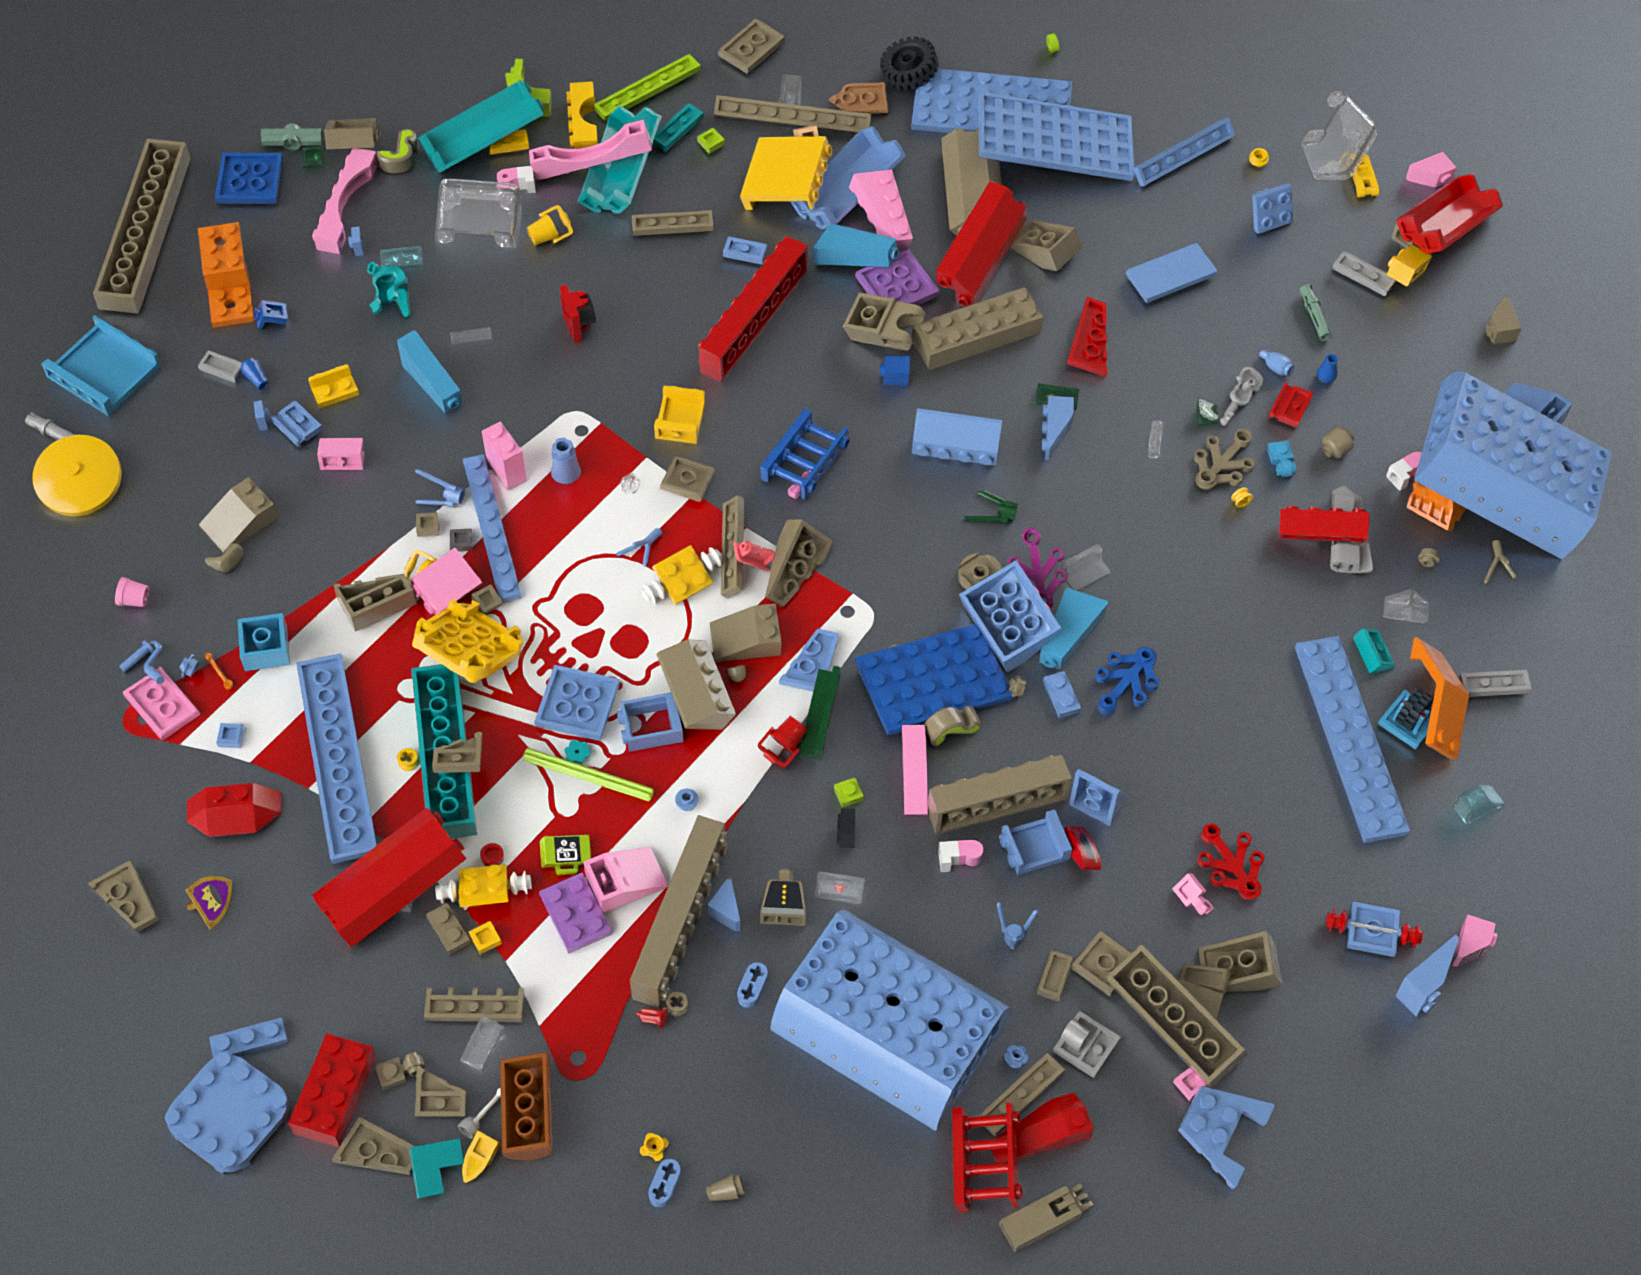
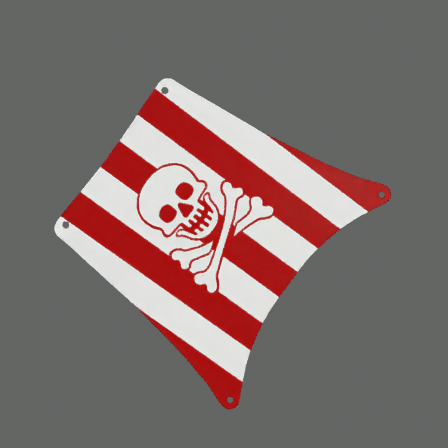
M573 411L561 415L520 448L523 453L527 481L507 490L493 469L488 472L521 592V599L504 602L500 607L485 615L507 629L516 625L521 630L520 636L523 639L520 655L515 660L492 675L479 679L476 683L466 680V677L460 675L467 740L475 738L474 734L477 732H482L483 737L480 772H470L477 835L457 838L465 848L461 852L467 859L440 880L445 885L449 884L450 879H452L457 887L459 885V869L484 867L480 851L483 846L489 843H496L502 847L504 852L502 864H506L507 879L510 880L513 872L517 876H522L524 871L526 875H531L532 889H528V894L524 890H519L516 896L510 887L508 889V902L463 908L478 926L491 921L502 943L495 948L506 961L521 988L525 989V996L558 1070L567 1079L579 1081L595 1074L606 1056L624 1007L631 995L630 978L668 887L603 913L612 931V935L568 954L544 906L539 891L580 873H583L592 893L593 890L585 875L584 865H578L577 874L557 875L555 867L542 868L540 840L545 836L589 835L591 859L604 853L651 847L669 885L697 816L701 815L725 823V832H727L746 799L772 765L763 756L764 753L758 749L757 744L771 727L778 728L789 716L802 723L808 715L813 691L779 684V679L788 671L793 660L797 659L803 651V647L817 628L839 633L838 643L829 670L832 671L833 666L842 667L865 634L870 630L874 621V612L859 597L815 570L811 572L812 575L809 579H805L802 582L799 590L784 607L778 606L765 597L773 561L768 564L769 572L743 563V590L729 598L721 595V561V567L714 565L712 572L706 570L713 584L678 604H673L666 590L664 591V599L655 598V604L650 601L647 602L641 591L644 590V584L651 586V580L653 579L660 583L652 568L657 563L690 545L699 559L700 553L704 552L707 555L710 547L714 550L717 549L722 555L723 511L703 498L701 502L661 490L660 485L666 474L665 470L601 422L584 412ZM584 425L588 428L589 432L585 436H578L575 434L576 427ZM563 437L571 440L573 443L576 458L581 468L579 478L569 484L558 483L551 475L552 445L556 439ZM470 487L465 489V496L460 505L454 504L453 508L444 505L436 511L439 517V535L417 537L415 527L393 545L335 584L343 586L354 584V581L368 582L375 581V578L403 574L409 557L411 558L415 550H421L438 560L450 551L451 529L472 528V551H459V553L482 582L480 588L475 592L491 584L497 593ZM744 526L743 542L749 541L760 546L761 549L764 547L774 552L776 551L777 546ZM655 528H659L662 531V535L650 546L646 567L643 566L646 548L644 545L623 555H616L617 552L632 546L633 542L645 539ZM419 555L417 559V564L413 572L411 573L409 580H412V577L416 575L420 565L425 560H427V558ZM332 585L284 617L288 631L290 665L245 671L240 659L238 646L214 660L225 677L233 682L232 689H225L223 680L211 663L194 672L191 677L186 676L175 681L174 683L197 708L200 716L163 741L218 752L252 763L279 774L319 795L296 662L341 653L374 832L385 840L425 809L411 668L441 663L432 659L421 650L414 648L412 643L417 621L420 618L427 621L435 616V614H430L424 606L425 601L421 596L417 597L414 594L415 605L355 632L337 600L334 586ZM470 592L457 601V603L471 604L473 593ZM776 604L781 637V655L715 663L736 713L722 730L685 729L679 713L683 731V742L629 752L628 743L623 744L621 730H625L624 724H619L617 711L621 710L620 702L671 692L656 654L688 639L706 640L714 659L709 622L752 606ZM851 606L855 613L852 617L845 618L840 613L841 608ZM554 665L620 680L601 741L535 726L534 721ZM745 665V678L740 682L731 680L727 669ZM130 705L123 716L122 723L124 729L135 736L162 741L148 724L142 725L138 723L137 717L139 713ZM667 710L629 716L633 737L671 730ZM220 723L244 725L245 729L241 748L217 746L216 742ZM770 735L761 744L777 756L783 749ZM572 740H578L580 743L586 742L591 755L589 758H584L583 763L577 764L653 788V796L650 801H646L526 762L523 757L525 750L530 748L567 760V754H565L564 749L569 746ZM404 748H412L418 755L419 764L412 771H404L398 765L397 754ZM404 758V761L406 760L408 763L412 761L411 758ZM682 789H692L698 795V804L691 811H683L675 803V796ZM684 797V798H683V800H685V801H688V800L691 799L690 797ZM573 866L560 867V869H573ZM457 893L456 901L460 904L459 895ZM582 1051L585 1053L586 1060L582 1065L576 1066L571 1063L570 1056L573 1052Z

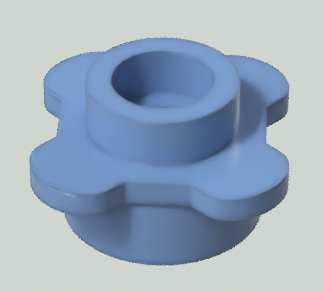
M192 653L189 658L185 657L179 668L182 670L181 677L185 675L191 677L199 664V661L193 658L195 654Z

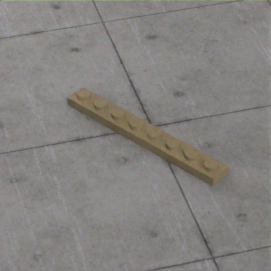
M716 95L714 116L799 127L812 125L817 126V129L855 134L864 128L870 127L871 114L720 95Z

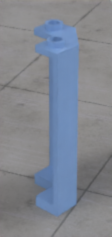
M873 126L864 128L827 162V171H824L823 184L819 188L818 200L815 201L813 210H810L807 201L790 202L802 218L807 219L809 217L816 222L817 227L826 229L830 223L837 224L858 204L856 194L852 193L849 188L854 174L891 170L906 154L896 140L884 142L879 132Z

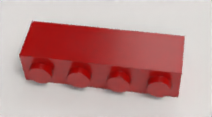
M1287 506L1286 509H1280L1279 536L1280 539L1369 543L1370 513L1365 512V509L1359 508L1352 509V511H1343L1342 508H1330V511L1321 510L1319 507H1308V510H1301L1297 506Z

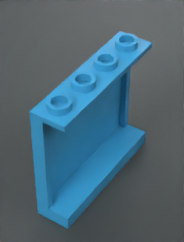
M94 315L95 326L55 363L47 358L42 363V366L48 378L109 416L160 368L158 354L153 349H147L137 339L128 337L123 330H117L107 320H101Z

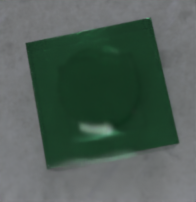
M322 146L302 147L303 168L323 167L324 151Z

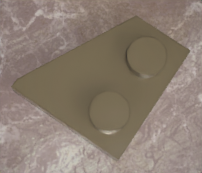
M482 732L475 733V738L463 742L462 739H459L450 745L435 748L432 763L433 773L480 772Z

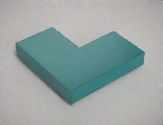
M460 1138L409 1148L417 1199L444 1193L440 1168L464 1164Z

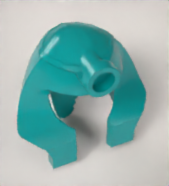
M370 262L367 271L373 275L372 283L376 288L375 300L369 304L373 313H379L382 310L381 305L395 301L398 303L403 316L410 317L408 278L406 274L396 265L378 266L376 262Z

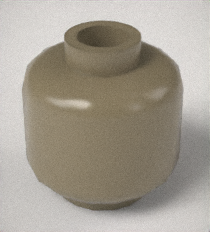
M1335 427L1323 437L1322 443L1324 447H1322V450L1328 457L1342 458L1353 448L1354 437L1345 427Z

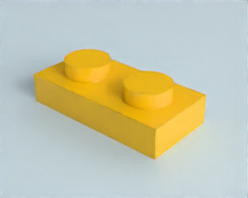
M526 129L516 130L490 144V155L529 149Z

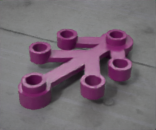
M1028 528L1023 532L1022 539L1029 546L1033 570L1024 565L1018 557H1011L1008 560V565L1014 560H1018V564L1026 576L1035 582L1040 597L1046 598V604L1051 609L1054 604L1053 594L1061 583H1065L1068 580V574L1063 569L1056 570L1054 579L1046 589L1044 581L1056 563L1064 559L1065 554L1060 548L1052 549L1049 559L1042 567L1038 547L1041 541V534L1035 528ZM1036 535V540L1030 542L1029 537ZM1060 551L1061 556L1057 559L1054 558L1055 552ZM1059 573L1065 574L1062 580L1057 578Z

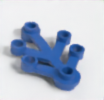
M1141 647L1135 654L1120 655L1118 652H1112L1108 657V664L1111 667L1134 663V665L1128 669L1108 671L1107 668L1100 667L1096 670L1095 679L1100 683H1104L1107 680L1121 679L1109 695H1104L1100 698L1098 709L1102 714L1111 715L1116 711L1117 699L1130 683L1133 691V704L1138 707L1145 705L1147 695L1142 692L1138 675L1142 669H1144L1146 676L1145 688L1149 691L1158 689L1159 679L1154 675L1152 667L1157 660V655L1153 649ZM1112 658H1116V659H1118V661L1115 662V661H1112L1111 659H1112ZM1100 673H1103V674H1105L1106 676H1105V677H1101V676H1099V674H1100ZM1148 682H1154L1156 685H1150ZM1141 697L1143 700L1139 701L1136 698Z

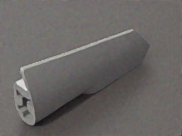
M1343 485L1332 491L1331 508H1342L1343 511H1352V509L1356 508L1363 509L1362 498ZM1332 541L1330 568L1335 572L1341 573L1371 572L1373 564L1369 543Z

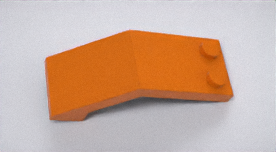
M1418 637L1414 638L1410 659L1421 660L1436 682L1425 744L1449 759H1458L1469 693L1443 654Z

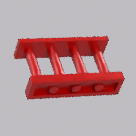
M1011 1102L1006 1103V1114L970 1117L962 1107L952 1108L954 1205L958 1211L970 1212L969 1203H973V1200L1009 1197V1201L1014 1208H1019V1199L1023 1198L1022 1185L1018 1183L1016 1126H1020L1019 1111L1014 1109ZM1007 1124V1138L980 1141L968 1139V1130H971V1127ZM1008 1148V1162L982 1165H971V1163H968V1154H972V1151ZM1008 1173L1009 1187L975 1190L969 1187V1178H972L974 1175Z

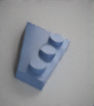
M817 628L803 647V651L797 659L793 660L788 671L781 676L779 684L813 691L818 669L830 670L839 633Z

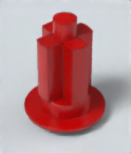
M643 1007L642 1011H637V1016L640 1017L642 1022L659 1024V1028L663 1029L667 1023L668 1010L666 1007H663L662 1010Z

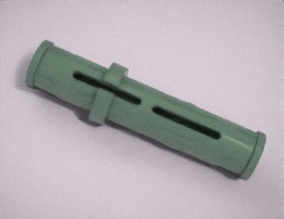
M1303 285L1299 291L1305 302L1304 307L1310 313L1319 339L1326 341L1332 337V332L1321 310V302L1315 296L1312 285Z

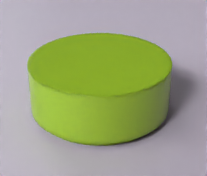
M1055 33L1048 34L1046 42L1051 53L1059 52L1060 47Z

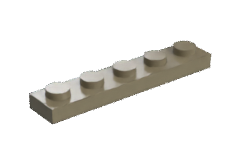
M739 495L723 503L721 595L725 598H729L743 590V563L739 562L736 558L733 545L734 542L741 544L744 540V498Z

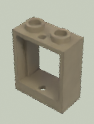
M376 118L328 120L324 129L326 149L375 147L376 141H379V136H381L380 124H376Z

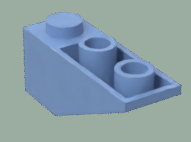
M1048 396L1047 404H1043L1042 416L1046 417V421L1042 423V434H1046V438H1042L1041 451H1045V460H1049L1072 426L1074 397Z

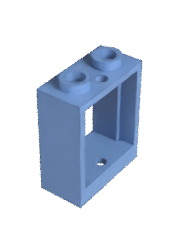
M671 692L620 702L621 710L617 711L619 724H624L625 730H621L623 744L628 743L629 752L683 742V731L678 708ZM667 710L671 730L633 737L629 716Z

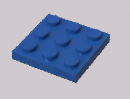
M222 152L215 193L216 203L277 204L283 162L282 153Z

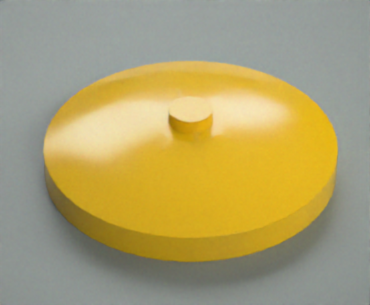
M72 435L55 441L41 453L33 469V486L42 503L53 512L74 517L88 515L107 505L117 493L122 477L121 465L113 449L101 439L88 435Z

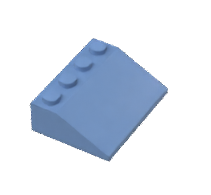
M1017 561L959 594L963 606L980 629L1006 672L1025 663L1062 630Z

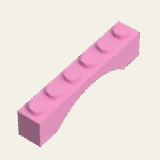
M640 120L625 124L610 139L591 147L564 149L547 145L529 150L530 164L537 180H542L652 151L645 122Z
M353 148L350 155H347L345 167L340 170L339 180L337 184H334L332 196L326 202L325 212L320 215L318 228L313 231L312 239L315 241L317 250L335 254L341 253L346 241L344 227L341 222L343 208L349 197L359 187L373 179L379 165L376 151Z

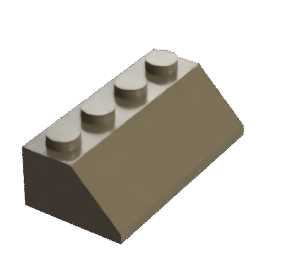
M688 639L656 654L685 729L722 730L736 713L707 641Z

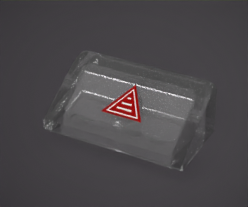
M818 872L815 897L861 904L865 879Z

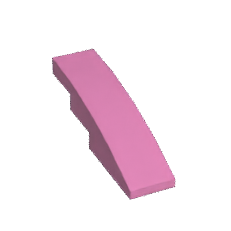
M902 725L904 815H928L925 725Z

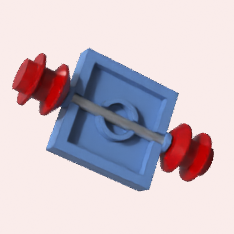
M1352 902L1350 919L1345 910L1340 915L1336 914L1333 908L1331 913L1327 912L1325 926L1329 927V932L1333 928H1338L1339 934H1342L1347 927L1348 938L1346 948L1394 957L1397 948V938H1400L1402 946H1405L1407 942H1411L1413 948L1417 944H1421L1423 938V930H1419L1418 924L1415 928H1410L1409 923L1406 922L1402 928H1399L1400 910Z

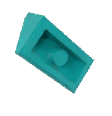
M1363 628L1353 637L1369 673H1377L1395 667V663L1379 630Z

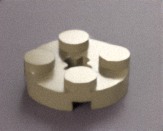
M978 553L971 554L961 561L958 580L961 586L967 590L1002 568L1000 563L991 555L978 556ZM976 571H978L979 573L985 572L984 576H976Z

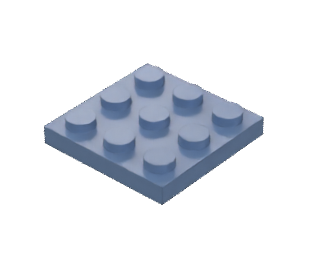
M554 665L534 721L535 726L601 741L620 680Z

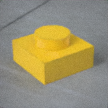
M491 921L469 931V935L480 955L502 944Z

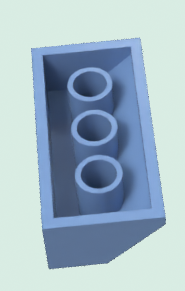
M917 408L912 454L996 466L1002 420Z

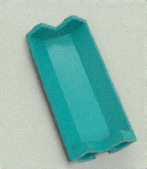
M520 80L417 137L428 158L434 163L438 173L544 115L542 112L544 107L539 99L536 100L535 97H531L530 93L532 91L528 83H523Z
M618 106L609 115L599 144L614 136L625 124L644 120L652 145L662 116L648 107H644L637 115H634L624 107ZM649 151L591 166L577 202L593 212L601 213L602 210H612L613 213L618 214L623 212L632 201Z

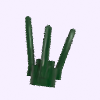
M982 490V492L978 491L977 494L1000 504L998 514H1001V517H963L964 520L1000 521L1007 523L1008 519L1014 520L1018 504Z

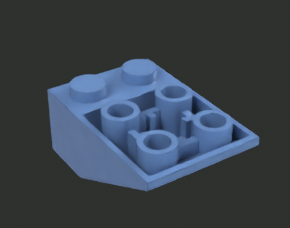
M1516 382L1504 393L1559 424H1562L1567 418L1572 407L1571 402L1555 392Z

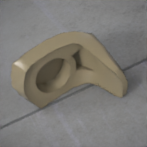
M230 543L222 556L207 557L205 562L209 567L217 571L229 572L238 565L242 558V547L237 543Z

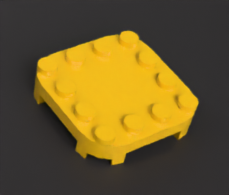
M453 599L449 601L447 609L427 621L423 618L417 621L412 645L451 671L466 677L467 681L476 683L479 679L492 675L515 660L520 655L523 639L520 636L521 630L516 625L507 629L478 611L480 603L473 600L471 604L457 603V600Z

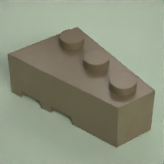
M404 573L375 578V581H354V584L343 586L333 584L337 600L355 632L416 604L413 589Z

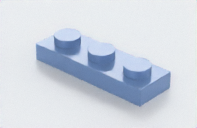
M282 1017L209 1037L213 1058L221 1052L242 1056L288 1043Z

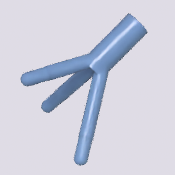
M655 528L645 539L633 542L632 546L617 552L616 555H623L644 545L646 548L643 566L646 567L650 546L662 535V531L659 528Z

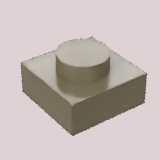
M438 512L416 514L417 537L439 535Z
M491 584L473 593L471 596L473 601L480 603L479 611L483 614H487L502 605L501 599Z

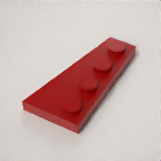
M1087 296L1066 363L1106 377L1108 373V367H1106L1107 303Z

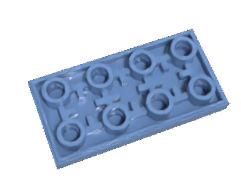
M1194 243L1130 268L1126 271V275L1144 301L1148 303L1217 276V270L1198 243Z

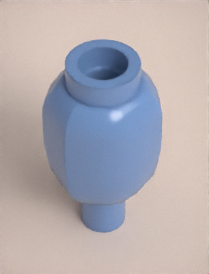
M1263 349L1259 354L1261 358L1265 359L1267 367L1278 375L1290 376L1295 369L1292 360L1282 353H1269Z

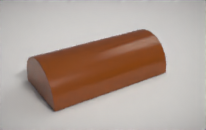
M548 1052L500 1059L502 1155L513 1160L544 1158L553 1151L550 1055Z

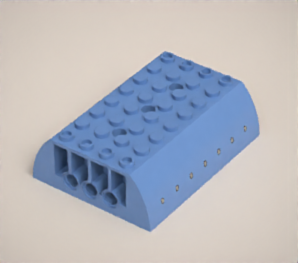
M1457 371L1447 376L1441 382L1414 480L1563 559L1581 542L1597 520L1612 452L1464 371ZM1489 425H1491L1494 428V431L1490 430Z
M840 910L835 914L783 988L772 1017L770 1030L937 1131L1011 1017L1012 1008L852 913ZM848 972H855L858 975V979L856 981H848L845 975ZM889 997H897L900 1000V1004L890 1006L886 1000ZM931 1022H938L942 1025V1029L934 1032L929 1029L928 1025Z

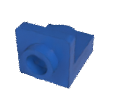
M261 300L259 307L255 308L254 320H257V328L262 329L265 322L286 324L288 320L286 303Z

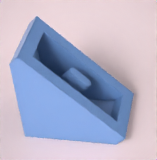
M726 879L707 905L708 915L733 931L738 932L741 931L740 918L731 879Z

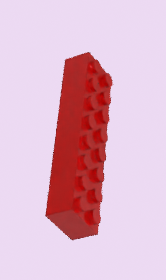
M787 235L782 242L777 243L772 255L766 257L761 269L756 270L750 283L745 284L739 297L734 298L728 311L723 312L717 325H713L706 339H702L699 343L700 373L720 383L723 382L807 273L808 245Z

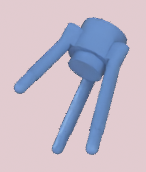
M415 470L416 473L444 486L443 497L446 498V501L416 500V504L445 505L453 508L454 504L460 505L465 496L464 488L451 485L422 470Z
M998 902L997 910L1002 925L1001 931L1005 933L1004 941L1014 950L1022 943L1024 934H1027L1028 928L1038 914V910L1035 909L1023 927L1017 924L1008 926L1002 905Z

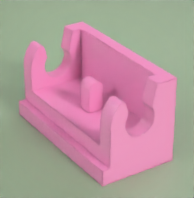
M320 438L317 452L320 470H363V438Z

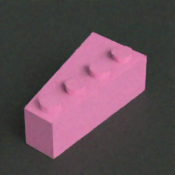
M892 169L854 174L849 188L852 193L856 194L859 205L866 211L870 223H873L877 230L876 233L895 238L899 252L909 249L913 236Z

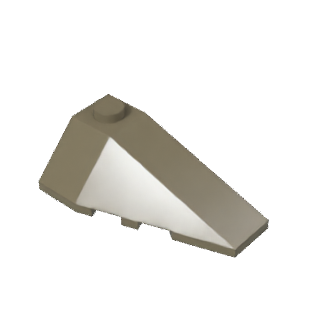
M802 519L787 520L778 539L765 597L778 606L784 607L799 590L802 582L805 579H809L812 575L811 572L817 565L823 563L833 541Z

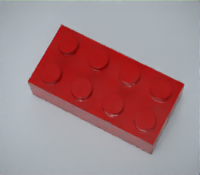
M326 1033L288 1123L293 1134L340 1147L376 1060L372 1046Z

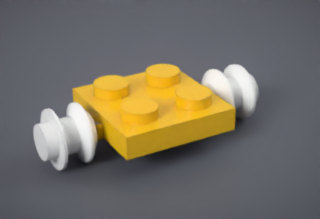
M690 545L657 563L652 568L660 583L653 579L651 580V586L644 584V590L641 591L644 599L655 604V598L664 599V591L666 590L673 604L676 605L712 585L713 581L706 570L712 572L714 565L721 567L722 555L717 549L714 550L710 547L709 553L706 555L704 552H701L699 559Z
M506 864L459 869V885L456 887V883L452 879H450L449 884L445 885L440 880L439 885L435 886L436 899H441V903L444 904L445 899L450 898L454 903L458 893L460 907L508 902V889L510 887L516 896L519 890H524L528 894V889H532L531 875H526L524 871L522 876H517L513 872L509 880L507 879Z

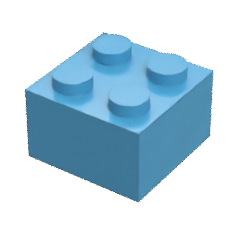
M283 613L237 619L240 659L245 671L290 665L288 631Z

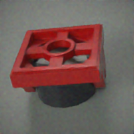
M566 284L559 288L562 314L573 341L577 343L582 341L581 332L586 331L591 324L596 323V315L589 294L582 291L570 293Z

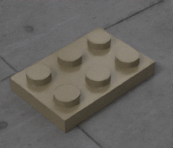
M755 18L720 48L718 55L748 74L785 42V36Z

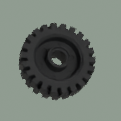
M914 36L913 40L911 37H907L906 41L903 38L899 39L900 43L897 44L895 41L892 43L893 47L888 46L886 48L887 52L884 51L882 53L883 57L880 58L882 74L887 84L892 88L896 87L897 90H901L902 87L904 90H909V87L913 90L916 89V85L921 87L923 82L928 83L930 81L929 77L933 78L938 71L939 62L935 48L929 40H925L922 37L920 40L917 36Z

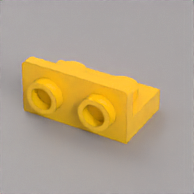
M348 364L308 378L311 391L319 409L359 395Z

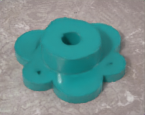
M572 740L569 746L564 749L565 754H567L566 759L570 762L577 761V763H583L584 758H589L591 755L590 749L587 748V743H580L578 740Z

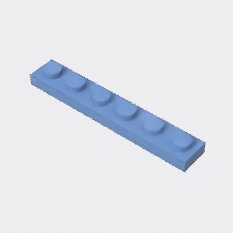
M1229 117L1217 121L1135 166L1133 170L1139 185H1147L1235 136Z

